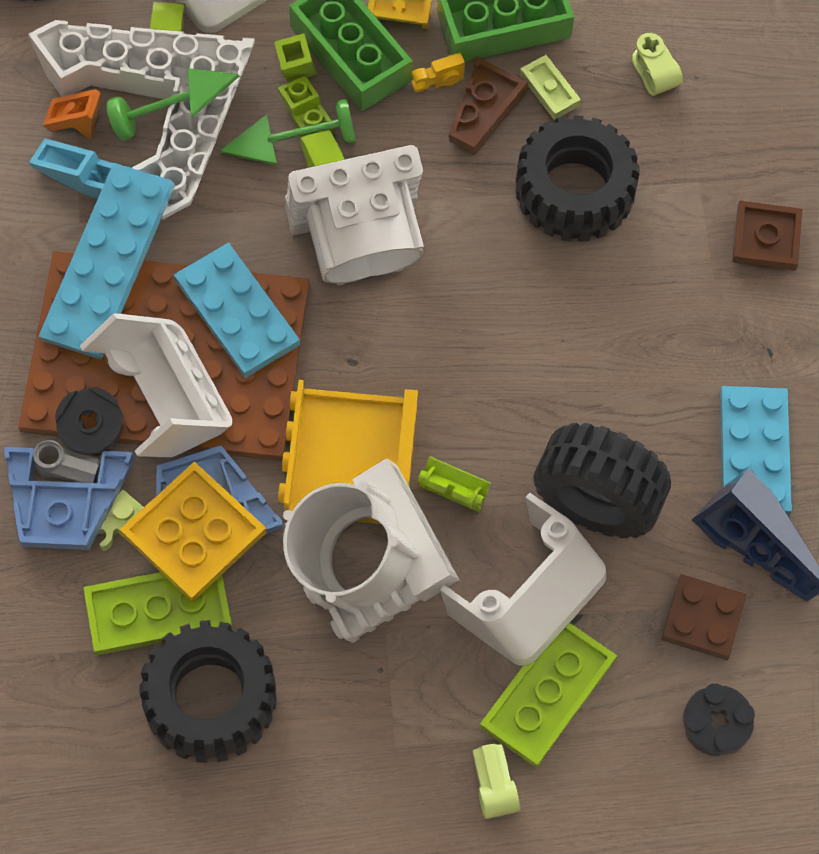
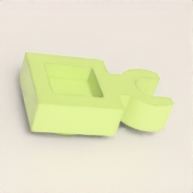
M124 490L117 495L98 534L106 535V538L100 543V548L103 551L108 550L113 545L114 536L117 533L121 535L120 529L144 508Z

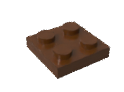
M739 200L732 262L796 271L799 262L803 209Z
M680 574L661 640L728 661L747 594Z

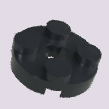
M89 387L88 389L69 393L60 402L55 414L56 429L60 439L70 450L82 455L99 456L102 455V451L109 450L119 440L123 431L124 415L117 400L110 393L100 388ZM92 414H96L95 420L98 424L94 428L84 429L85 424L81 420L84 415L90 417Z
M718 683L710 684L706 688L697 691L685 707L683 722L687 738L696 749L710 756L738 752L745 746L753 732L755 711L748 700L737 690ZM712 713L716 715L719 713L725 716L724 720L728 725L726 727L723 725L718 726V728L711 725L713 719L710 715Z

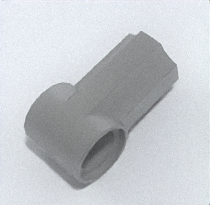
M54 440L42 441L35 447L33 457L37 472L42 478L47 480L61 479L73 483L98 482L101 459L62 448ZM50 455L58 458L55 463L50 465L42 463V460Z

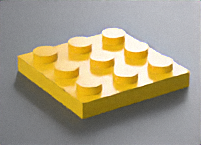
M195 461L120 529L121 535L192 603L267 533L266 527Z

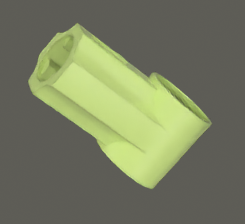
M502 744L484 745L473 750L472 755L480 785L478 794L484 819L520 812L518 792L515 782L510 780Z

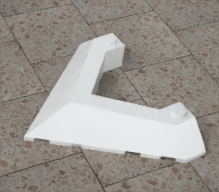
M55 20L29 33V39L47 78L61 97L76 94L89 86L166 99L189 90L187 68L239 74L240 77L193 118L190 112V99L170 105L156 155L132 167L133 169L174 182V190L161 219L164 220L191 205L255 44V39L243 38L242 41L224 40V36L199 33L189 35L184 34V32L134 27L127 31L112 29V25L87 23V26L84 27L68 25V21Z

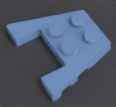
M221 445L157 465L156 496L195 461L266 527L267 533L265 535L284 529L281 518L272 511L264 497L250 484L247 476Z
M5 447L4 455L8 464L9 484L12 487L13 507L21 545L31 548L90 550L134 464L135 456L133 453L102 451L97 483L33 481L35 471L34 448Z

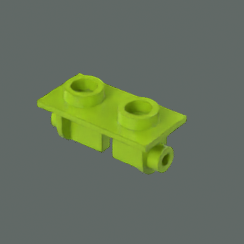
M431 456L428 458L426 467L421 471L417 480L419 487L479 513L491 485V482Z

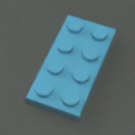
M229 242L174 274V281L244 378L249 377L300 346L298 336Z
M722 386L720 390L722 488L749 468L773 492L787 516H790L792 505L788 389Z

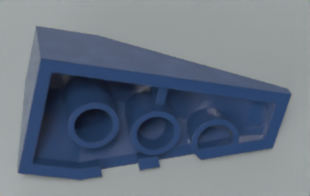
M749 468L728 482L692 518V521L715 544L724 550L729 546L745 556L743 562L751 567L756 563L771 573L773 581L806 602L819 594L818 563L773 492Z

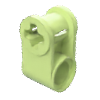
M654 33L641 35L637 40V50H635L632 56V63L642 78L648 93L651 96H655L682 85L683 75L681 69L672 58L662 38Z

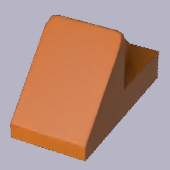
M94 89L52 99L43 125L51 132L74 127L87 139H91L100 114V92Z

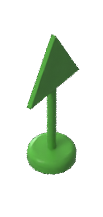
M187 68L188 91L135 110H131L123 98H111L107 101V113L111 126L120 140H130L136 134L134 118L190 99V112L193 118L240 77L239 74Z
M347 99L336 103L337 120L272 135L266 114L221 149L220 153L278 166L273 142L340 127L343 140L346 143L356 142Z

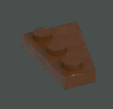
M477 56L473 65V73L471 78H468L465 87L464 98L458 106L449 131L450 142L473 154L480 150L528 90L527 81Z

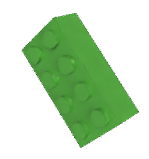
M297 0L289 5L290 27L297 35L305 34L311 52L361 112L411 82L413 60L361 0Z
M438 0L437 16L450 55L461 53L465 62L475 60L476 56L485 58L572 38L575 17L569 0Z

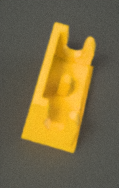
M369 0L368 9L377 19L422 25V29H429L432 0Z

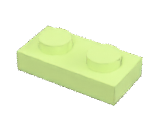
M547 55L520 68L521 78L528 82V87L553 120L580 106L581 99Z

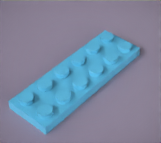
M113 163L38 336L42 341L102 360L104 353L82 351L80 345L113 313H122L174 190L175 184L172 180Z

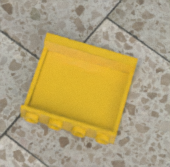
M299 379L297 391H291L289 409L290 411H295L294 421H288L286 428V441H291L290 452H284L282 460V472H287L286 483H280L278 492V503L284 504V512L286 510L293 511L306 495L319 487L334 483L354 484L352 479L386 458L399 467L409 486L418 390L405 389L404 398L305 389L304 380ZM372 517L356 521L363 523L381 524Z

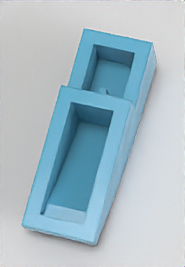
M49 139L43 140L29 161L31 167L48 177L98 199L113 165L111 162L100 160L94 151Z

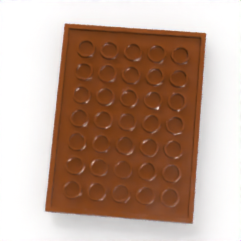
M53 251L18 425L19 431L59 436L56 429L55 414L60 402L73 391L77 390L78 392L89 387H96L110 393L117 400L124 415L123 431L116 443L141 445L160 424L135 377L114 372L108 364V358L105 353L102 360L44 342L38 337L74 253ZM143 261L121 314L169 319L179 324L186 332L232 417V425L225 432L187 451L201 452L221 445L230 456L282 461L283 453L286 449V428L291 414L289 409L291 391H294L309 291V278L251 272L300 339V346L249 377L244 378L174 281V274L189 265ZM92 414L90 417L84 415L81 419L85 424L83 428H94L98 424L95 420L97 415Z

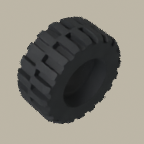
M574 115V118L569 120L564 116L556 118L555 124L546 122L539 126V133L536 131L531 133L527 138L526 145H523L521 148L515 182L516 198L520 201V209L526 216L530 215L529 222L536 228L544 227V233L551 237L557 234L562 236L561 240L571 241V238H579V242L589 241L592 235H595L596 238L606 236L608 228L611 231L617 229L621 225L622 219L628 217L634 203L640 175L636 151L633 148H629L630 141L625 135H617V128L611 124L607 126L602 125V120L593 117L591 121L583 119L584 116ZM579 163L596 170L603 177L606 184L601 189L589 194H572L557 187L549 178L548 173L563 164Z
M570 423L557 429L551 435L533 475L536 491L539 496H543V501L547 505L552 506L573 523L583 525L590 531H598L606 536L612 537L615 535L625 539L630 536L638 538L653 529L669 494L672 482L667 466L663 461L658 460V455L652 450L648 451L639 441L627 438L628 435L610 431V428L604 426L595 427L589 423H583L582 425Z
M210 620L200 621V627L191 629L189 623L180 626V634L174 637L169 632L162 638L163 646L161 648L153 647L148 654L150 662L149 664H144L141 671L143 681L139 684V694L148 725L152 733L159 737L160 743L166 749H175L177 756L186 760L189 755L195 756L196 762L207 763L208 757H217L218 762L228 760L227 754L236 752L237 756L247 751V744L250 742L256 744L263 737V728H269L273 719L272 711L276 709L277 698L275 676L269 656H265L263 646L257 640H250L248 632L242 628H239L236 632L232 631L230 623L220 621L219 627H211ZM205 665H218L230 669L239 677L242 684V694L238 703L226 714L212 719H199L187 715L179 708L175 695L176 688L182 678L193 669Z

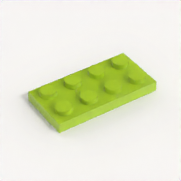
M161 572L83 587L95 656L163 643L162 638L171 632L175 637L181 633L179 627L188 623L191 629L200 627V621L210 620L211 627H219V623L222 621L230 623L232 628L222 575L193 603Z
M569 623L533 663L524 665L482 720L479 728L537 768L615 662L617 655Z

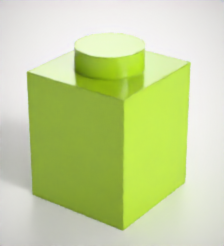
M304 33L274 42L281 70L287 83L304 75L307 78L317 75L311 49Z

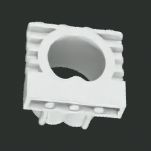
M408 145L301 169L289 174L284 207L291 234L294 236L308 232L311 233L323 281L343 285L370 276L400 272L423 257L424 245L414 211L418 199L417 191L423 173L417 147Z
M388 458L352 479L354 484L334 483L315 489L306 495L293 511L286 510L283 514L284 519L287 520L285 523L283 548L289 569L295 578L304 585L305 594L311 603H317L325 610L329 609L334 619L330 624L335 634L340 639L344 638L352 643L359 640V637L366 632L376 630V626L384 621L389 622L394 619V615L399 612L412 608L411 605L417 601L422 600L425 602L440 593V588L443 585L450 587L460 581L399 467ZM372 517L384 526L388 535V545L384 558L370 578L355 588L345 590L334 575L332 567L333 548L340 534L349 525L360 519Z

